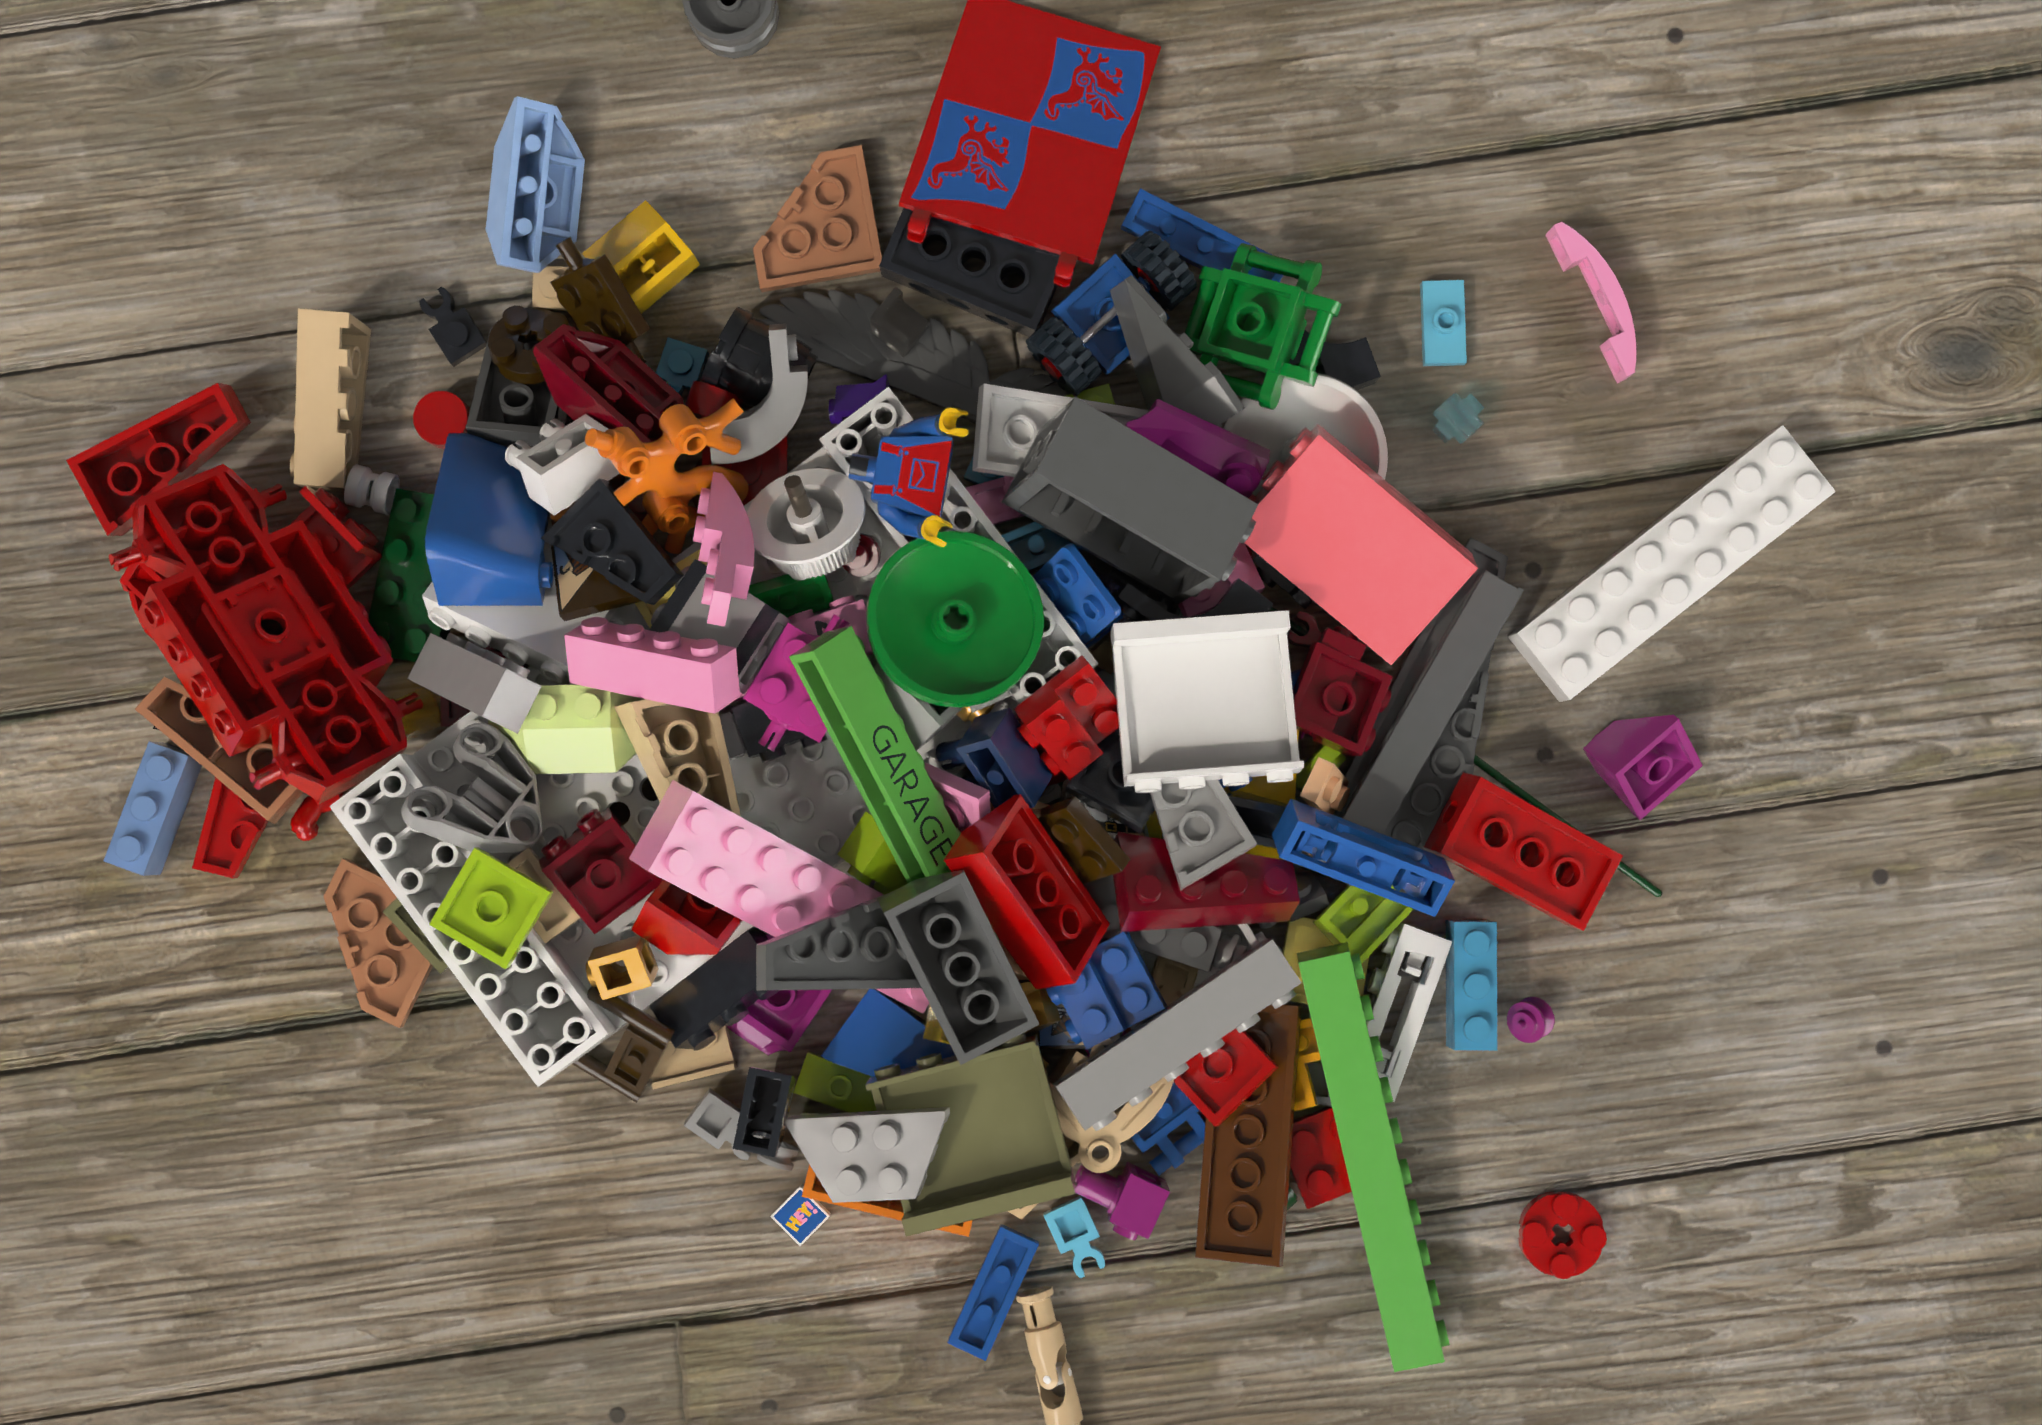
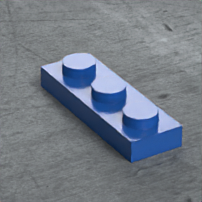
M1000 1224L947 1341L948 1344L984 1361L987 1360L1039 1246V1241Z

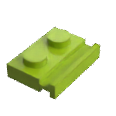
M1348 885L1313 923L1334 945L1347 942L1350 955L1359 953L1362 964L1410 914L1413 908Z

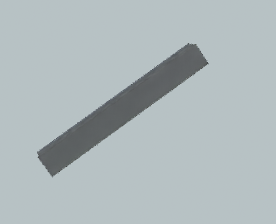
M1484 571L1483 575L1478 574L1341 811L1340 818L1384 834L1524 591L1522 588H1516L1488 571Z

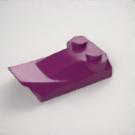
M1156 399L1145 415L1138 419L1127 421L1125 424L1126 427L1247 498L1258 487L1270 460V449L1159 399Z
M768 933L766 935L769 940L775 938L774 936ZM833 989L779 990L775 995L761 1001L758 999L747 1008L749 1013L746 1017L733 1025L727 1026V1028L768 1056L779 1051L791 1052Z

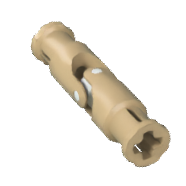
M1039 1286L1016 1294V1300L1022 1304L1027 1324L1024 1334L1032 1363L1036 1368L1035 1377L1046 1425H1081L1083 1413L1072 1370L1066 1359V1341L1061 1322L1055 1318L1051 1296L1054 1294L1053 1287ZM1064 1383L1065 1396L1059 1397L1055 1395L1051 1389Z

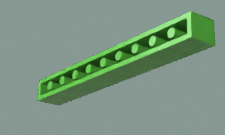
M1347 942L1297 953L1300 973L1394 1372L1443 1363L1445 1360L1442 1347L1450 1345L1444 1320L1435 1321L1432 1307L1440 1305L1435 1279L1426 1281L1423 1266L1431 1265L1426 1240L1417 1241L1413 1227L1422 1223L1416 1199L1407 1200L1404 1185L1412 1184L1407 1158L1399 1160L1397 1158L1395 1144L1403 1143L1397 1117L1388 1119L1385 1104L1393 1102L1388 1076L1379 1078L1376 1062L1384 1061L1378 1035L1369 1037L1366 1021L1374 1020L1369 994L1360 996L1356 980L1365 978L1359 953L1350 955Z

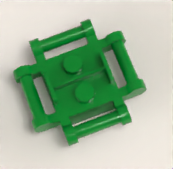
M1241 243L1237 248L1230 269L1224 268L1219 270L1207 266L1202 267L1198 278L1202 282L1185 334L1194 342L1190 351L1195 355H1201L1200 362L1204 366L1211 361L1217 367L1220 360L1266 373L1263 385L1225 374L1222 375L1237 396L1258 401L1260 407L1274 410L1280 400L1281 385L1284 378L1303 385L1315 386L1318 373L1315 370L1333 317H1338L1342 304L1333 299L1312 294L1321 279L1322 264L1320 262L1306 260L1305 263L1259 252L1256 246ZM1253 267L1296 278L1298 281L1296 286L1250 275L1248 272ZM1307 309H1310L1317 313L1299 366L1289 364L1290 359L1294 360L1307 325V320L1304 317Z

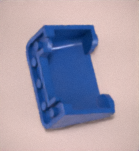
M449 433L447 436L426 529V557L438 605L543 606L546 588H552L554 580L552 562H545L543 551L545 541L541 539L547 532L550 512L529 498L520 470L509 465L505 460L507 446L469 433Z

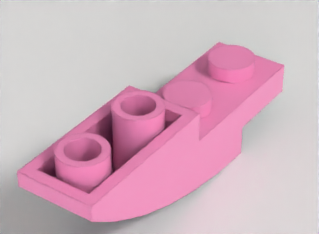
M713 472L710 489H701L697 513L704 514L705 517L697 516L693 542L701 543L698 561L707 562L706 574L714 575V578H705L701 604L709 605L707 623L725 627L731 597L747 600L754 568L755 550L750 521L742 501L722 473Z

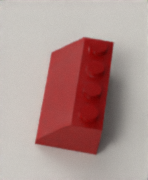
M1015 795L962 831L944 858V862L951 872L964 870L992 929L1035 989L1075 984L1110 923L1022 795Z

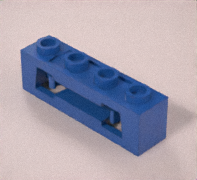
M1290 799L1272 833L1279 858L1436 917L1455 882L1443 857L1293 799ZM1302 851H1305V852H1307V853H1310V854L1313 855V858L1310 857V856L1304 855V854H1302L1301 852H1302Z

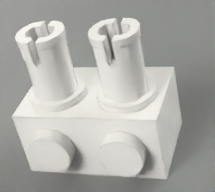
M587 414L567 426L558 419L550 420L551 425L545 423L541 427L539 433L541 442L537 445L530 447L525 441L518 440L515 442L518 448L511 444L506 449L505 460L509 465L520 470L529 498L553 515L570 507L599 478L609 481L620 474L610 459L602 457L598 449L586 445L585 435L589 429L594 428L602 432L608 430V428Z

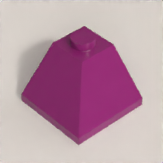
M1674 714L1613 721L1602 732L1596 734L1583 748L1597 774L1639 820L1644 818L1703 766L1679 718Z

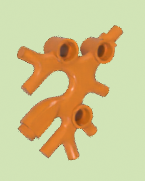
M731 399L710 416L697 419L686 405L676 404L669 407L663 412L659 420V427L663 431L662 436L650 443L641 442L633 430L628 427L608 429L605 432L591 428L585 435L586 445L598 449L599 454L610 459L621 475L631 478L613 492L623 506L647 491L642 501L647 515L642 520V524L652 536L658 528L663 532L669 533L665 549L670 553H681L686 534L691 528L695 527L697 516L705 517L704 514L697 513L698 508L689 506L688 503L693 497L700 495L702 488L710 489L713 472L722 473L741 501L748 494V483L743 475L731 469L718 465H702L685 472H677L674 469V464L682 453L695 455L701 452L706 445L730 455L739 453L741 441L723 433L724 428L744 413L734 399Z

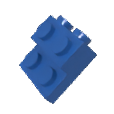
M1128 931L1122 932L1097 945L1075 984L1046 988L1052 1002L1056 1006L1063 1004L1070 1017L1069 1020L1065 1021V1026L1071 1039L1076 1044L1083 1042L1086 1050L1168 1007Z

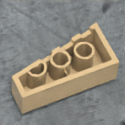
M298 308L296 404L294 417L295 446L294 453L290 459V475L294 478V484L302 488L306 485L313 490H318L321 487L325 491L344 492L351 469L354 465H358L371 329L347 312Z
M647 699L615 706V710L660 802L672 780H675L741 816L719 711L714 714Z

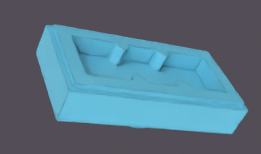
M1464 280L1422 281L1420 283L1423 366L1465 365L1467 363Z

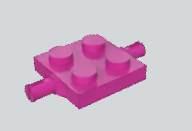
M833 614L822 634L833 630L840 617ZM843 619L837 629L847 627L850 623ZM787 623L743 698L762 709L771 720L758 743L765 747L772 733L775 732L772 741L767 749L775 752V748L787 729L801 732L819 743L827 731L789 658L790 655L819 636L807 634L790 623Z

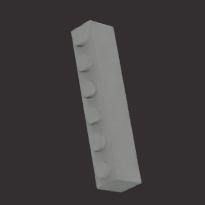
M1265 939L1053 1084L1082 1128L1086 1131L1093 1126L1095 1131H1098L1117 1118L1114 1112L1116 1109L1127 1102L1131 1106H1135L1153 1093L1150 1088L1151 1085L1165 1077L1167 1082H1170L1189 1069L1186 1062L1195 1055L1201 1053L1204 1058L1221 1048L1225 1044L1222 1039L1223 1036L1235 1028L1241 1033L1252 1027L1261 1019L1257 1014L1270 1004L1276 1009L1296 996L1293 989L1302 982L1274 940Z

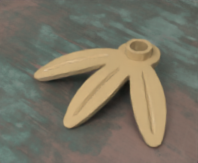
M1097 1044L1093 1046L1089 1059L1105 1048L1104 1045ZM1165 1077L1151 1085L1150 1088L1153 1093L1135 1106H1131L1129 1102L1125 1103L1117 1113V1118L1098 1131H1095L1093 1126L1085 1131L1056 1087L1050 1083L1062 1132L1071 1140L1079 1143L1078 1155L1083 1166L1095 1173H1104L1113 1169L1121 1157L1120 1143L1134 1136L1156 1116L1169 1095L1174 1079L1167 1082ZM1103 1145L1108 1149V1153L1104 1158L1097 1159L1093 1157L1092 1151L1096 1146Z

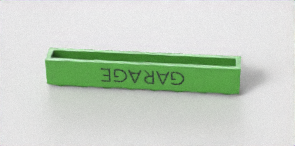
M852 626L825 632L790 655L789 658L907 883H910L919 878L951 872L944 862V858L961 832L954 826L944 806L942 795L934 787L925 769L922 756L915 750L905 731L903 719L895 711L889 700L882 679L876 674L865 653L862 640L855 634Z

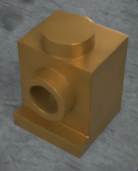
M637 934L634 937L593 948L586 962L588 981L592 987L598 988L602 1000L651 987L659 970L649 942ZM623 960L625 966H620L616 962Z

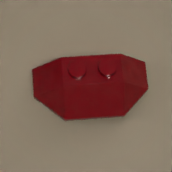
M563 324L534 346L533 353L555 404L574 421L587 414L608 429L628 427L633 430L641 442L650 443L658 440L663 434L659 427V420L663 412L673 405H684L682 396L620 340L593 332L576 331L575 327Z

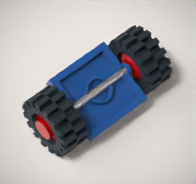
M1146 231L1121 254L1123 260L1116 254L1112 255L1051 310L1056 318L1052 317L1026 339L1029 351L1033 353L1034 359L1041 364L1040 367L1049 373V377L1054 382L1056 381L1060 388L1066 390L1068 394L1077 397L1102 374V371L1105 375L1109 374L1130 355L1110 290L1132 275L1148 294L1161 305V308L1172 311L1197 288V281L1193 279L1195 276L1187 269L1189 266L1185 261H1181L1176 250L1173 251L1166 240L1162 241L1158 234Z

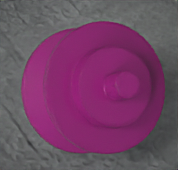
M1526 997L1511 1006L1507 1013V1025L1510 1032L1515 1038L1524 1043H1534L1552 1031L1555 1024V1017L1551 1007L1539 997Z

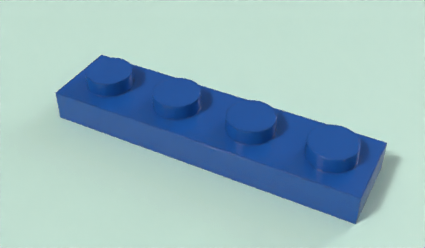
M1142 189L1139 190L1121 225V230L1137 238L1146 231L1158 234L1162 241L1166 240L1170 244V248L1173 251L1176 250L1181 260L1199 269H1202L1203 266L1219 270L1224 268L1230 269L1239 245L1241 243L1252 245ZM1256 247V248H1257V251L1270 254V253H1268V252H1266V251H1264V250H1262V249ZM1253 267L1248 272L1250 275L1280 282L1283 275Z

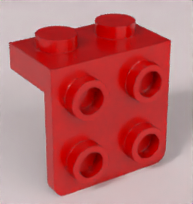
M305 485L299 492L311 505L291 524L303 520L308 530L313 531L319 537L323 546V553L331 565L336 566L342 572L346 588L349 589L381 559L382 553L375 547L379 539L362 523L359 525L352 518L348 519L346 515L350 510L334 494L330 495L321 487L315 491Z

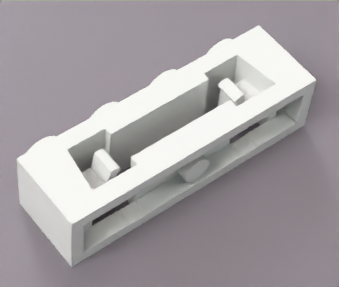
M1400 923L1384 940L1381 951L1387 953L1381 969H1374L1367 987V991L1372 993L1370 1003L1374 1020L1366 1021L1369 1037L1378 1035L1380 1038L1401 980V976L1397 974L1404 954L1408 952L1406 961L1401 966V971L1420 978L1418 982L1412 981L1389 1045L1394 1046L1393 1053L1381 1048L1384 1061L1376 1062L1379 1078L1388 1076L1393 1102H1395L1452 944L1450 940ZM1425 956H1427V959H1426L1425 965H1424V967H1423V970H1421V966H1422V963H1423V961H1424V958H1425ZM1390 1059L1386 1072L1383 1073L1386 1062Z

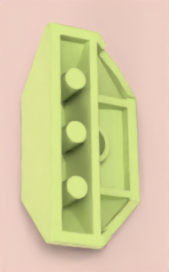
M541 685L542 687L518 734L488 720L489 725L498 729L510 740L534 774L617 773L637 753L615 710V706L644 699L581 685Z

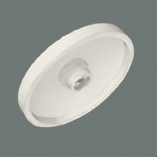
M1318 373L1314 387L1284 378L1281 385L1280 400L1274 410L1260 407L1258 401L1243 397L1240 401L1245 408L1229 418L1223 428L1270 449V460L1264 472L1265 474L1276 460L1283 464L1291 455L1289 453L1291 450L1290 444L1305 427L1312 431L1319 424L1385 480L1388 448L1384 430L1376 412L1357 390L1341 380ZM1263 480L1260 481L1258 487L1252 493L1254 496L1263 488L1261 486Z

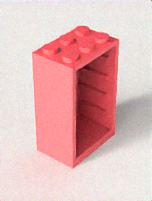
M1317 424L1312 431L1305 427L1290 444L1291 450L1289 453L1291 455L1283 464L1276 460L1261 479L1263 480L1261 484L1263 488L1256 496L1252 494L1248 498L1257 503L1258 506L1252 516V519L1256 521V525L1245 544L1392 665L1478 569L1473 554L1323 427Z

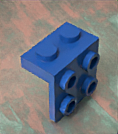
M1067 544L1061 548L1032 576L1084 645L1111 628L1113 623H1117L1123 618L1119 604L1072 544Z

